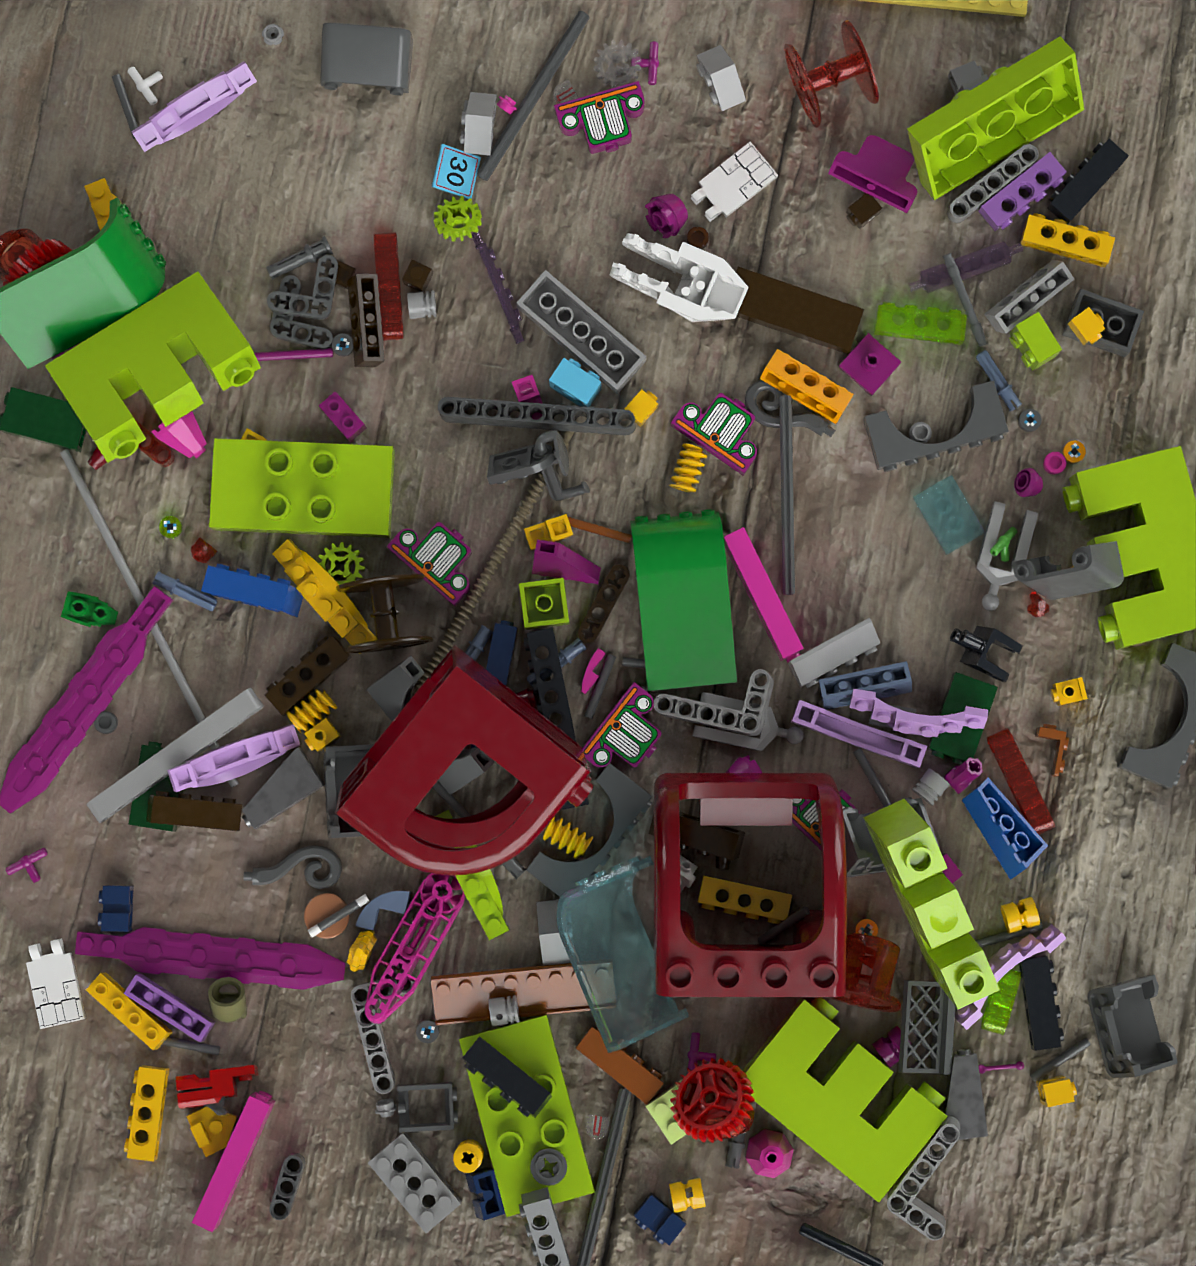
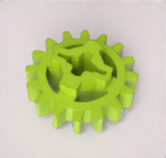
M452 196L451 202L445 199L444 206H437L438 212H434V224L438 234L443 233L444 239L451 236L452 242L460 237L461 241H464V236L466 235L472 238V231L478 233V226L482 225V215L478 204H473L471 198L464 201V196H461L459 200Z
M343 542L340 543L338 548L332 543L331 550L326 547L324 548L325 556L320 554L318 556L322 560V563L319 564L325 570L328 559L331 561V568L328 570V573L334 579L338 576L347 579L345 581H336L339 585L356 581V578L363 579L359 572L365 570V567L360 565V563L364 562V558L357 557L360 551L352 552L353 545L350 544L345 548ZM345 552L348 553V555L344 557H337L335 553ZM355 561V571L354 574H352L351 565ZM338 562H340L341 564L346 562V564H344L345 570L343 572L341 570H337L338 566L336 564Z

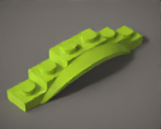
M449 810L435 816L453 818ZM477 845L466 846V847H453V848H473V847H477ZM488 869L467 875H455L488 939L491 940L509 931L503 918L500 893L491 870Z

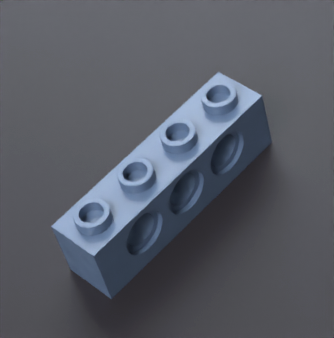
M907 661L819 679V690L824 709L829 710L850 705L853 689L876 692L875 697L878 699L912 692V679Z

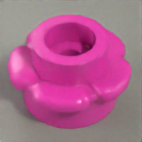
M507 95L504 98L498 97L500 100L496 105L506 113L511 115L514 110H517L514 107L516 102Z

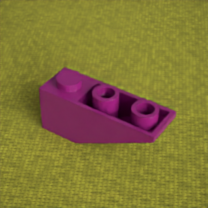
M537 539L532 574L598 584L601 571L599 566L560 543Z

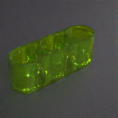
M1011 969L998 981L997 984L1000 990L989 995L981 1029L1004 1035L1021 980V972Z

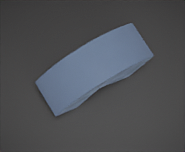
M392 891L376 897L362 910L356 926L375 930L380 909L405 914L411 891Z

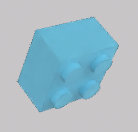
M563 358L549 379L550 388L578 406L590 407L602 389L600 377L590 370L588 372L580 368L581 364L570 358L568 361Z

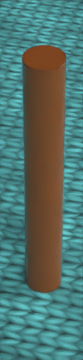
M568 517L571 527L630 543L632 536L630 534Z

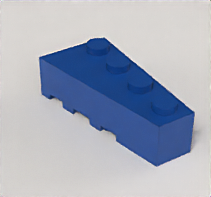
M218 563L216 567L208 565L201 589L202 592L236 602L241 601L255 607L261 606L275 612L282 611L290 616L298 617L303 596L295 587L290 585L291 581L278 578L277 582L270 580V576L257 573V576L254 577L250 576V572L237 568L236 572L229 571L230 567Z
M989 777L973 788L962 799V802L1010 880L1024 871L1048 847L1047 843Z

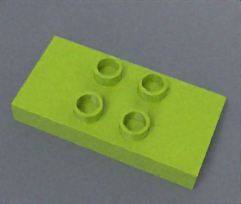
M1061 36L1010 67L998 68L990 75L987 81L972 90L960 91L952 98L950 103L907 128L920 183L934 200L1085 110L1076 55L1074 50Z
M214 438L209 527L212 530L390 538L395 449L393 446Z
M540 1015L522 1020L519 1023L515 1022L460 1037L459 1042L463 1056L480 1036L552 1095V1098L536 1118L531 1115L527 1118L517 1110L519 1105L514 1101L508 1103L499 1095L501 1091L494 1086L491 1089L482 1082L484 1077L478 1072L474 1075L467 1070L506 1217L520 1214L521 1194L548 1187L553 1204L595 1193L548 1015ZM547 1148L558 1150L567 1162L565 1177L559 1183L550 1186L537 1182L532 1176L530 1167L533 1156L540 1150ZM544 1158L545 1166L542 1168V1170H540V1172L543 1170H548L550 1173H552V1175H554L553 1166H555V1164L558 1162L549 1163L548 1160Z

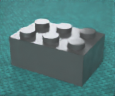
M1080 289L1076 294L1062 335L1080 341L1068 326V323L1090 307L1094 314L1097 313L1104 321L1103 326L1105 327L1100 333L1103 337L1091 346L1126 357L1131 351L1144 311Z

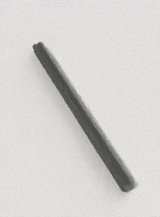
M579 11L494 145L491 155H488L477 172V176L482 180H489L587 24L590 17L585 12Z
M781 395L779 400L783 594L793 595L795 593L792 397L790 395Z
M621 1087L619 1090L577 1266L590 1265L631 1097V1092L625 1087Z

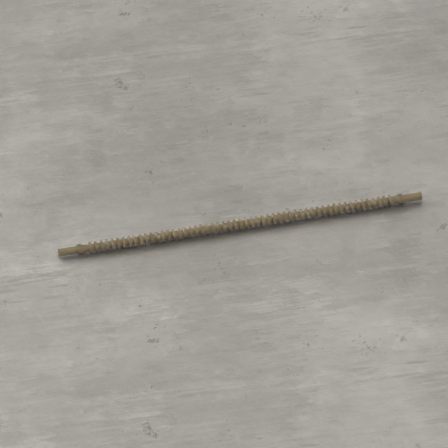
M565 431L562 436L566 449L570 446L568 443L574 432ZM539 472V477L534 479L536 481L535 484H531L532 489H528L529 494L525 495L526 500L521 501L523 505L518 506L520 510L515 512L516 517H512L513 522L509 523L510 527L505 529L507 531L506 534H502L503 539H499L500 544L496 545L497 550L492 551L494 555L489 556L491 560L486 562L487 567H483L484 572L479 574L481 576L480 579H476L478 581L477 584H473L474 589H471V594L466 596L468 598L467 601H463L464 606H460L461 611L457 612L458 617L453 618L455 622L450 623L451 629H447L448 634H444L445 639L440 641L442 643L441 646L438 645V651H434L435 656L431 657L432 662L427 663L429 667L424 668L426 672L422 675V679L418 680L419 684L415 685L416 689L413 691V695L439 665L445 654L449 652L448 649L453 647L451 644L456 642V636L459 637L458 632L462 631L461 626L466 625L464 621L469 620L468 615L472 614L471 609H475L474 604L479 603L478 597H482L481 592H485L484 587L488 586V580L491 581V575H495L494 570H498L497 565L501 564L500 559L505 558L503 554L508 552L506 550L507 547H511L510 542H514L513 537L518 535L516 533L517 530L520 531V525H524L523 520H526V515L530 514L529 509L534 508L532 504L537 502L535 500L536 497H540L539 492H543L542 487L546 486L542 472Z

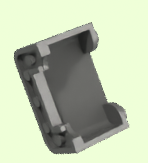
M324 23L321 46V86H324L327 90H337L338 87L342 86V83L383 86L390 91V94L397 96L409 93L413 51L411 32L402 28Z
M1117 541L1077 548L1072 555L1073 568L1062 570L1061 564L1054 565L1049 561V556L1012 562L1015 577L1049 600L1116 588L1124 580Z
M374 744L325 747L323 749L328 838L363 836L335 814L342 783Z
M904 798L930 826L937 842L922 798ZM852 807L843 808L847 877L886 872L863 817L872 813L859 814L858 809H853Z
M1147 975L1095 988L1088 993V1002L1107 1073L1112 1078L1137 1077L1178 1064L1175 1048L1170 1043L1161 1042L1153 1013L1150 998L1156 997L1159 990L1155 975Z

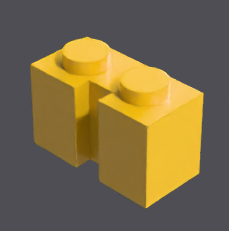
M1061 1075L1036 1081L1041 1104L1046 1107L1075 1102L1074 1096L1077 1095L1074 1082H1071L1069 1078Z

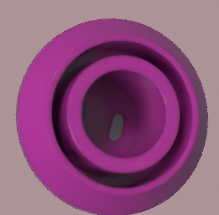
M1025 468L1017 474L1014 488L1020 497L1036 496L1043 488V480L1033 468Z

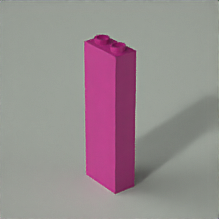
M743 527L724 536L725 549L780 661L786 659L787 663L800 656L799 652L804 648L745 528Z
M260 1090L259 1093L254 1092L249 1096L193 1218V1224L211 1232L220 1225L276 1102L271 1099V1094Z

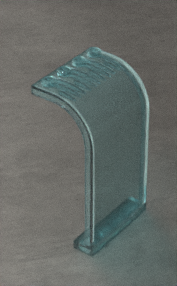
M639 855L629 859V865L625 867L623 863L611 867V873L607 874L604 870L594 874V880L589 881L587 877L575 882L576 887L566 891L560 897L557 905V925L561 940L608 1053L625 1048L689 1017L686 1008L678 1011L673 997H664L656 994L654 951L633 900V879L639 870L653 865L651 856L642 859Z

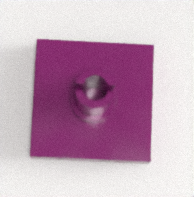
M868 333L839 365V368L872 396L901 364V361Z

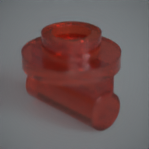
M201 537L191 546L192 557L201 563H207L218 552Z
M1036 592L1030 594L1029 598L1032 604L1027 606L1029 614H1032L1034 617H1042L1050 611V606L1046 604V601Z

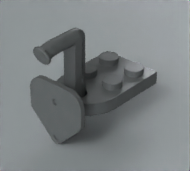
M556 430L540 434L534 445L490 455L487 479L490 485L495 483L503 484L515 478L523 479L541 471L550 497L553 500L560 501L584 493H590L589 486L584 481L578 486L562 489L554 464L559 463L563 476H568L569 457L563 438ZM554 441L555 449L552 450V447L545 443Z

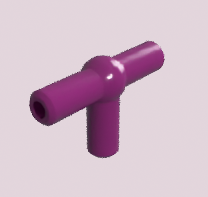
M656 41L650 42L649 59H631V67L648 68L649 85L657 83L659 43Z
M41 848L30 855L23 856L21 860L6 867V873L12 875L25 868L32 882L39 881L41 877L33 863L48 855L46 848Z
M696 1032L691 1034L690 1050L687 1054L689 1059L688 1068L691 1070L695 1069L694 1062L697 1063L698 1060L702 1061L703 1059L710 1062L711 1058L716 1060L717 1056L715 1053L699 1051L700 1033Z

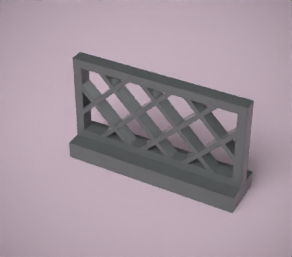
M904 980L898 1072L951 1075L955 1005L937 981ZM912 985L916 986L920 991L915 999L911 996ZM935 986V998L932 1000L928 992ZM924 997L928 1005L922 1011L918 1003ZM914 1008L919 1016L912 1022L910 1012ZM931 1009L934 1011L932 1022L926 1017ZM923 1020L927 1028L920 1033L916 1026ZM913 1031L917 1039L911 1045L908 1041V1036ZM931 1032L932 1043L929 1046L925 1037ZM921 1043L926 1050L919 1057L915 1049ZM912 1054L916 1062L910 1068H907V1058ZM928 1055L931 1056L930 1068H927L923 1062Z

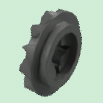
M551 1148L540 1150L533 1156L531 1161L532 1176L540 1184L555 1185L566 1175L567 1162L558 1150ZM544 1158H546V1160H548L549 1163L558 1162L555 1164V1166H553L554 1175H552V1173H550L548 1170H543L540 1172V1170H542V1168L545 1166Z

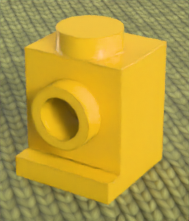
M1082 677L1052 684V700L1057 702L1058 706L1088 699ZM1066 688L1072 689L1073 693L1071 696L1066 695Z

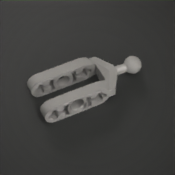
M997 501L993 502L976 566L978 572L991 584L988 594L982 598V606L986 610L993 611L998 608L999 598L997 593L999 586L1019 581L1015 577L1012 562L1027 559L1038 517L1037 512L1026 510L1010 571H1005L989 566L992 559L990 549L996 544L1006 505Z
M701 693L700 702L739 711L743 710L744 701L710 693ZM752 703L753 708L761 706L760 704ZM768 707L764 727L759 739L697 725L694 726L692 736L762 751L776 736L786 738L791 744H798L803 739V731L799 727H791L789 729L778 727L772 708Z

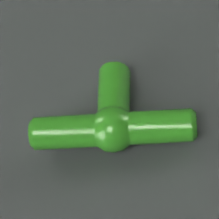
M1010 527L1004 535L998 538L997 543L990 549V553L993 556H997L1000 553L1001 561H1009V544L1011 539L1017 534V529Z

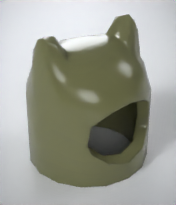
M231 977L220 978L214 981L208 990L210 1010L213 1017L226 1023L235 1022L239 1018L244 1019L247 1016L245 989L241 981ZM230 984L235 986L239 992H219L222 986Z

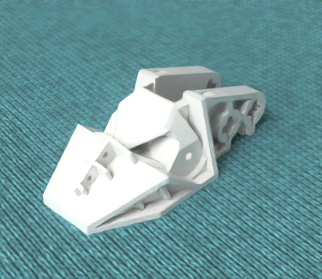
M626 234L622 241L623 246L673 271V273L682 274L681 281L674 294L668 287V282L657 281L644 273H634L628 270L625 265L614 262L609 274L611 277L656 299L657 304L671 309L691 322L736 318L748 286L723 258L685 242H682L679 251H675L658 243H648L637 234Z

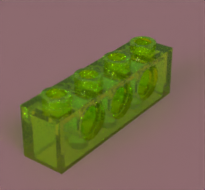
M883 302L876 309L874 335L962 345L965 340L967 315L962 314L960 310L940 312V309L935 307H927L926 310L918 309L916 305L896 307L895 303ZM899 315L903 317L904 324H895L893 316ZM923 318L926 326L918 327L915 324V319ZM940 320L945 321L948 324V329H939L937 322Z

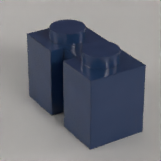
M105 885L103 890L99 891V903L103 904V913L98 914V926H101V931H132L134 886Z
M484 1167L471 1173H465L469 1191L476 1193L477 1196L476 1199L472 1200L476 1218L485 1221L505 1214L494 1169Z
M653 1193L648 1195L634 1213L635 1223L644 1230L647 1228L651 1229L654 1232L652 1237L662 1245L667 1243L670 1246L687 1225L682 1217L674 1213L670 1207Z

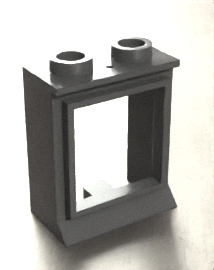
M452 1082L397 1086L399 1133L453 1130L454 1124H458V1110H453V1101H457V1087H452ZM444 1089L446 1122L410 1124L408 1091Z

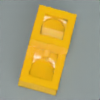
M567 514L546 520L543 523L523 530L530 551L535 550L537 539L558 542L573 536Z

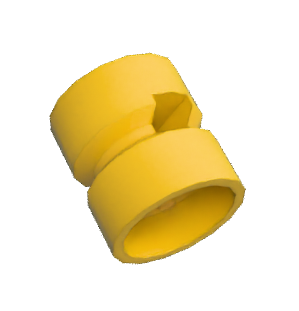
M1032 897L1021 899L1018 901V904L1011 902L1000 906L1002 918L1009 934L1022 930V926L1030 928L1040 925L1038 911Z
M700 1178L688 1180L686 1184H683L681 1181L669 1184L674 1213L687 1211L689 1206L693 1209L706 1207ZM686 1192H692L693 1197L687 1198Z

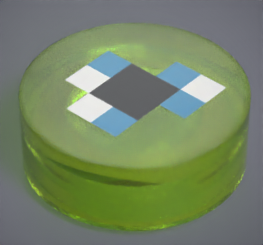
M166 516L160 521L159 530L164 537L174 539L181 534L182 523L174 516Z

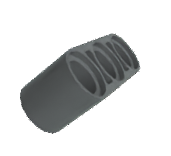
M299 1153L290 1154L283 1162L269 1209L270 1215L276 1220L285 1219L292 1211L306 1163L305 1158ZM293 1158L299 1161L300 1168L298 1170H293L289 1167L290 1159ZM283 1181H290L293 1184L291 1192L283 1190ZM283 1203L287 1209L286 1213L279 1214L275 1209V1205Z

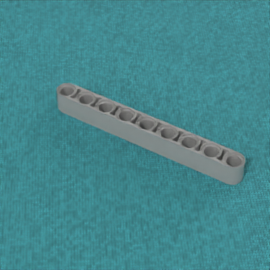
M252 688L246 689L86 804L99 823L104 822L169 775L168 769L191 760L261 710L264 705Z

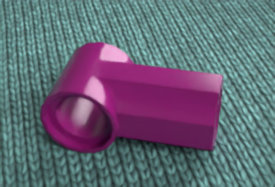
M970 757L961 765L957 764L943 778L957 794H960L983 772L982 763L978 758L973 759Z

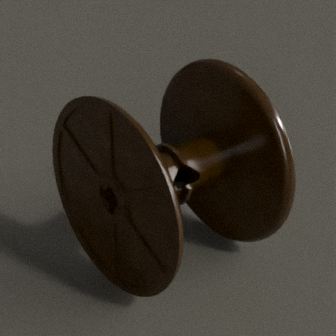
M401 574L356 580L336 586L337 591L343 593H371L373 613L370 614V617L374 618L377 638L375 641L348 646L344 652L350 654L379 652L433 642V638L430 636L399 637L396 618L399 611L395 610L393 588L419 583L424 580L425 575Z

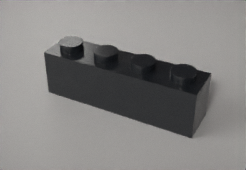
M1108 139L1105 143L1101 141L1092 151L1095 153L1090 160L1086 157L1077 167L1080 171L1076 176L1071 174L1063 184L1066 187L1061 192L1056 190L1048 199L1051 203L1047 209L1060 220L1066 221L1067 225L1129 157L1111 139Z
M1048 956L1026 958L1018 964L1031 1049L1037 1051L1062 1047L1061 1041H1064L1063 1029L1058 1026V1019L1061 1018L1059 1005H1055L1054 996H1057V987L1055 982L1052 983L1051 974L1054 973L1053 962L1048 959Z
M480 1036L462 1057L466 1063L464 1067L474 1075L478 1072L484 1077L482 1082L491 1089L494 1086L501 1091L499 1095L508 1103L514 1101L519 1105L517 1110L527 1118L529 1115L536 1118L552 1098L550 1092Z

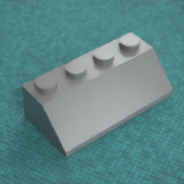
M868 618L796 657L788 663V666L799 686L805 685L809 688L819 682L818 677L824 674L826 677H829L838 672V666L845 664L847 667L857 662L858 659L856 657L864 653L865 656H868L877 651L876 646L880 644V640L871 619Z

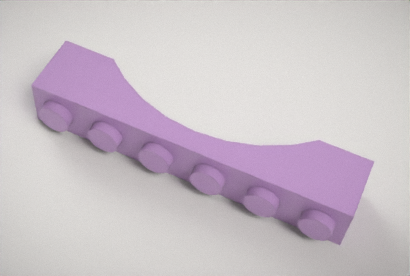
M801 700L797 702L791 719V723L915 768H920L927 749L926 745L869 727Z

